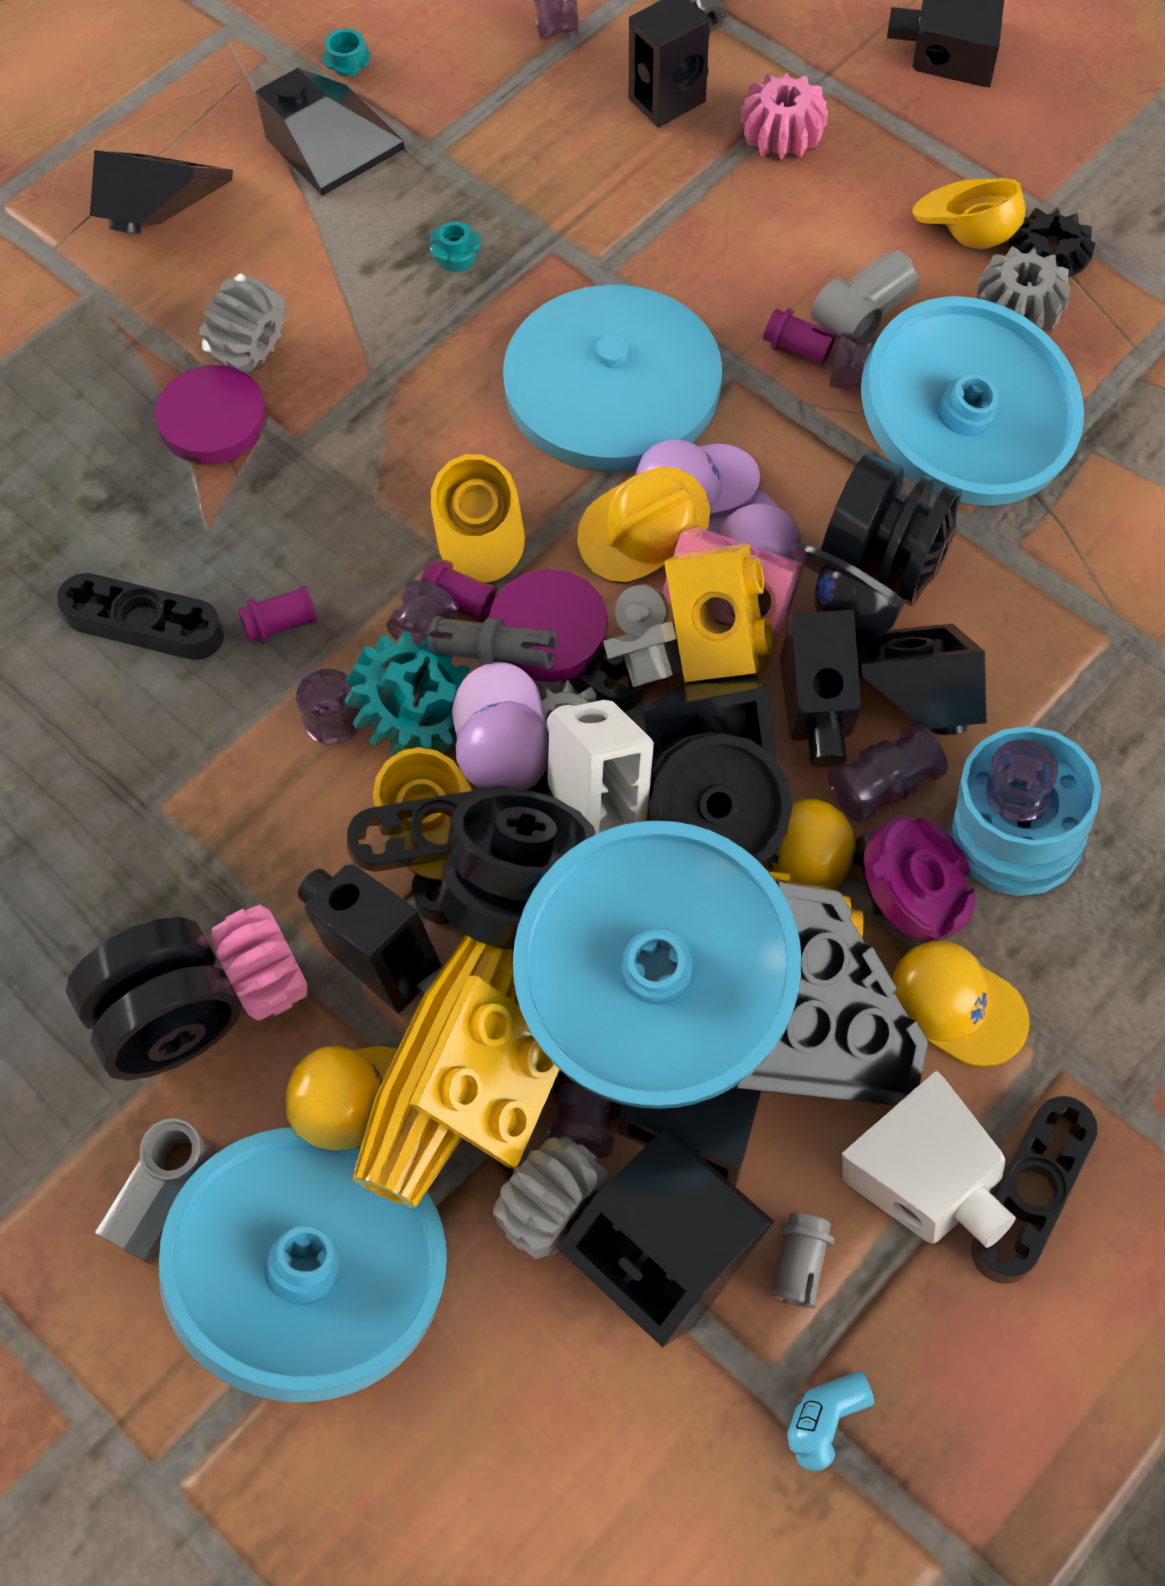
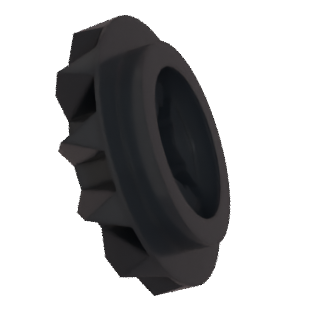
M1056 207L1050 214L1035 208L1029 217L1024 218V223L1017 232L1009 238L1008 247L1010 250L1013 246L1024 254L1029 253L1035 246L1038 256L1044 258L1056 255V267L1069 269L1068 277L1080 273L1088 266L1096 243L1091 240L1092 226L1079 225L1078 213L1066 217L1060 215ZM1047 235L1057 236L1059 244L1056 245L1054 252L1050 251Z

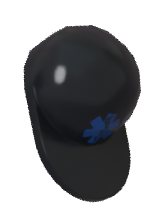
M794 544L792 546L791 554L799 562L818 574L814 591L817 612L854 610L856 639L870 640L878 638L893 627L905 603L898 594L855 566L827 552L803 544Z

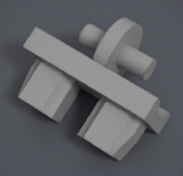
M647 584L631 586L624 590L617 599L615 617L620 628L627 635L603 641L608 659L624 654L633 687L683 672L674 621L667 622L669 615L668 602L662 592L656 587Z

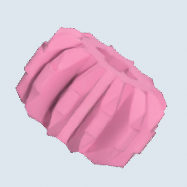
M787 71L782 78H775L770 74H766L763 83L751 84L746 98H744V105L741 106L740 117L747 145L758 146L761 156L771 152L776 153L781 161L786 154L792 153L796 157L802 158L806 149L817 148L818 142L822 138L823 129L827 125L828 117L827 102L822 96V87L809 85L807 75L798 79L790 78Z
M259 904L245 911L241 909L225 917V921L212 928L210 942L243 1008H245L250 1017L260 1021L273 1014L277 1016L293 1008L292 1004L307 996L308 984L268 908Z

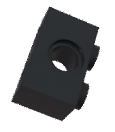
M660 0L629 17L628 99L658 128L706 102L707 76L709 73V35L711 33L710 19L701 8L696 7L689 0Z

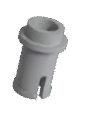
M790 1213L788 1225H781L779 1234L785 1237L775 1289L772 1290L771 1297L773 1299L799 1307L816 1308V1295L826 1247H833L835 1238L829 1235L831 1227L829 1221L808 1214Z

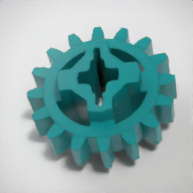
M403 631L396 645L386 634L381 636L374 649L368 646L363 649L346 680V683L352 689L345 699V704L352 708H360L353 721V725L355 728L370 726L374 730L369 741L373 747L380 744L384 739L390 742L391 757L403 751L404 748L413 749L417 747L437 750L445 755L451 745L457 743V735L452 718L453 702L458 688L471 669L469 665L455 667L450 662L453 656H436L432 654L428 647V636L432 637L430 635H427L421 645L414 644L409 631Z

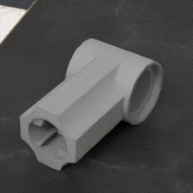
M896 250L894 253L885 252L848 282L841 277L833 279L817 295L810 311L811 318L828 331L837 333L836 337L853 350L862 347L877 331L883 316L917 290L920 276L913 267L912 259L900 250Z
M163 1119L152 1125L141 1141L138 1164L95 1233L133 1256L151 1264L160 1249L163 1226L170 1207L192 1174L216 1154L212 1144L192 1125L181 1119ZM182 1143H192V1153L186 1164L177 1170L167 1171L166 1160L172 1149Z

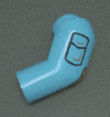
M861 1370L812 1388L803 1393L798 1400L787 1431L789 1449L795 1453L797 1464L803 1469L820 1471L827 1468L835 1457V1450L831 1442L834 1438L839 1419L875 1405L871 1388Z

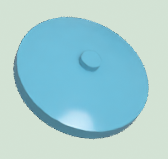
M591 286L565 293L548 301L529 315L519 326L508 345L504 358L505 399L512 419L519 430L532 444L549 456L564 463L590 470L637 469L642 456L652 445L669 439H682L693 443L704 432L716 412L720 399L722 382L721 356L717 343L705 323L693 311L677 300L662 293L637 286Z
M962 296L934 298L913 305L898 314L884 328L864 365L861 381L862 405L868 426L876 442L890 461L902 466L904 474L915 483H918L925 475L934 478L932 492L937 495L940 494L945 485L949 484L962 489L961 503L971 505H1003L1026 499L1046 487L1066 466L1078 447L1084 424V406L1082 393L1074 370L1060 348L1043 330L1024 316L1002 305L987 300Z
M644 821L620 825L584 840L564 854L545 873L526 903L518 924L514 942L513 974L517 999L529 1030L543 1052L557 1068L571 1080L602 1098L639 1108L662 1109L692 1105L714 1098L745 1080L761 1066L782 1038L792 1017L799 991L802 958L800 939L791 908L778 884L757 859L728 838L708 829L674 821Z
M292 1127L260 1132L227 1146L202 1164L186 1181L170 1207L163 1226L158 1274L161 1298L171 1327L190 1355L207 1371L234 1388L254 1396L285 1402H316L349 1395L372 1385L396 1369L414 1351L432 1323L440 1301L446 1276V1241L438 1211L428 1192L425 1193L416 1208H408L381 1198L362 1188L352 1179L361 1147L338 1151L315 1147L299 1137Z

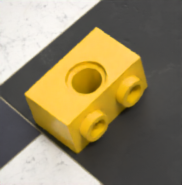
M749 543L679 553L664 561L684 682L757 673L768 662L767 655L773 653L774 643L770 621L768 618H761L757 595L763 594L764 591L763 569L758 557L751 558ZM714 597L723 598L733 606L735 611V622L733 625H722L713 618L710 605Z

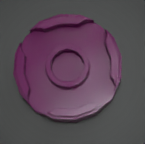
M206 365L190 369L171 380L158 396L154 412L163 443L174 455L185 460V456L198 458L200 464H217L233 460L252 449L260 439L259 432L263 428V423L266 426L268 417L260 386L247 373L231 366Z
M543 569L522 574L503 587L492 602L489 618L503 620L505 626L539 630L552 629L556 632L557 648L532 646L531 648L556 654L550 669L510 663L525 671L533 681L552 683L573 678L586 670V665L593 661L596 655L598 658L605 648L603 641L607 639L608 615L603 598L589 581L569 571Z
M909 815L897 816L882 825L869 837L864 852L865 877L871 894L887 920L906 936L923 942L945 939L959 932L970 921L975 905V890L972 888L967 891V882L964 877L965 874L970 872L968 862L954 839L933 821L922 817L914 821L907 817Z

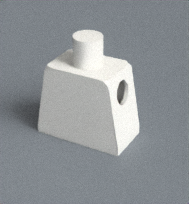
M601 700L576 706L563 705L555 709L549 715L546 722L549 732L547 779L554 798L580 811L593 825L596 834L620 825L647 821L654 743L652 739L613 701Z
M937 1070L842 1152V1180L926 1242L932 1244L938 1242L960 1222L988 1248L995 1244L1015 1221L1016 1217L991 1194L1002 1182L1005 1158L1002 1151Z

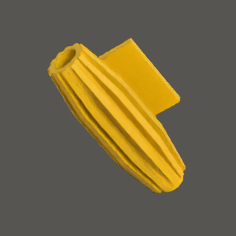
M465 935L421 998L373 1102L352 1176L353 1181L362 1188L395 1204L416 1208L462 1138L510 1168L518 1166L559 1068L543 1052L530 1032L520 1006L516 1004L517 995L513 974L514 950L494 947L475 941Z

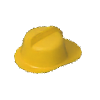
M656 467L633 476L601 495L587 507L578 525L577 544L582 560L593 573L609 581L630 582L649 575L665 565L664 561L673 557L681 532L693 526L707 530L710 518V505L706 492L693 476L678 468Z

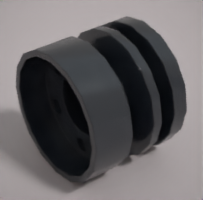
M867 453L858 461L843 488L827 527L821 550L846 561L864 573L872 562L879 564L876 580L889 589L892 588L899 574H904L898 595L905 601V604L913 606L918 601L925 587L937 576L948 553L957 528V510L962 496V489L949 484L945 485L933 507H930L928 505L934 487V478L925 475L915 485L908 498L900 495L904 477L903 467Z

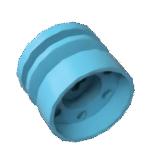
M1031 726L1003 729L980 741L965 761L951 830V837L966 857L970 869L968 873L970 877L993 891L1015 896L1045 893L1067 881L1081 861L1087 837L1091 831L1098 809L1101 784L1095 764L1078 744L1056 731Z

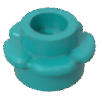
M344 28L333 31L325 39L326 52L322 54V60L326 68H334L338 75L350 77L358 74L362 68L369 64L371 53L367 50V44L358 31Z
M458 221L447 222L435 229L431 234L430 243L432 246L430 251L443 269L454 272L463 271L475 263L477 251L481 247V238L477 232H472L468 224Z

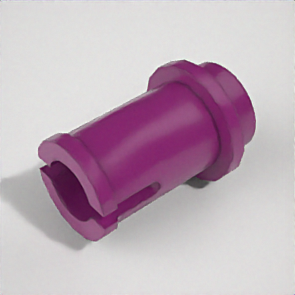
M787 308L785 312L775 309L764 331L763 340L770 342L771 349L774 351L782 347L816 362L817 365L823 366L832 350L837 333L827 331L793 316V309Z
M447 560L441 563L431 561L425 568L419 583V593L426 595L428 603L436 605L440 601L473 615L480 621H484L490 614L492 602L497 597L498 591L496 586L485 584L454 570L452 562Z
M306 586L258 603L255 602L254 598L248 599V606L238 609L248 641L252 642L260 639L262 644L269 642V635L317 621L314 605Z

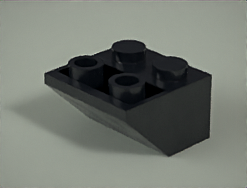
M666 1128L594 1196L557 1249L663 1348L696 1326L774 1223V1220L670 1128Z

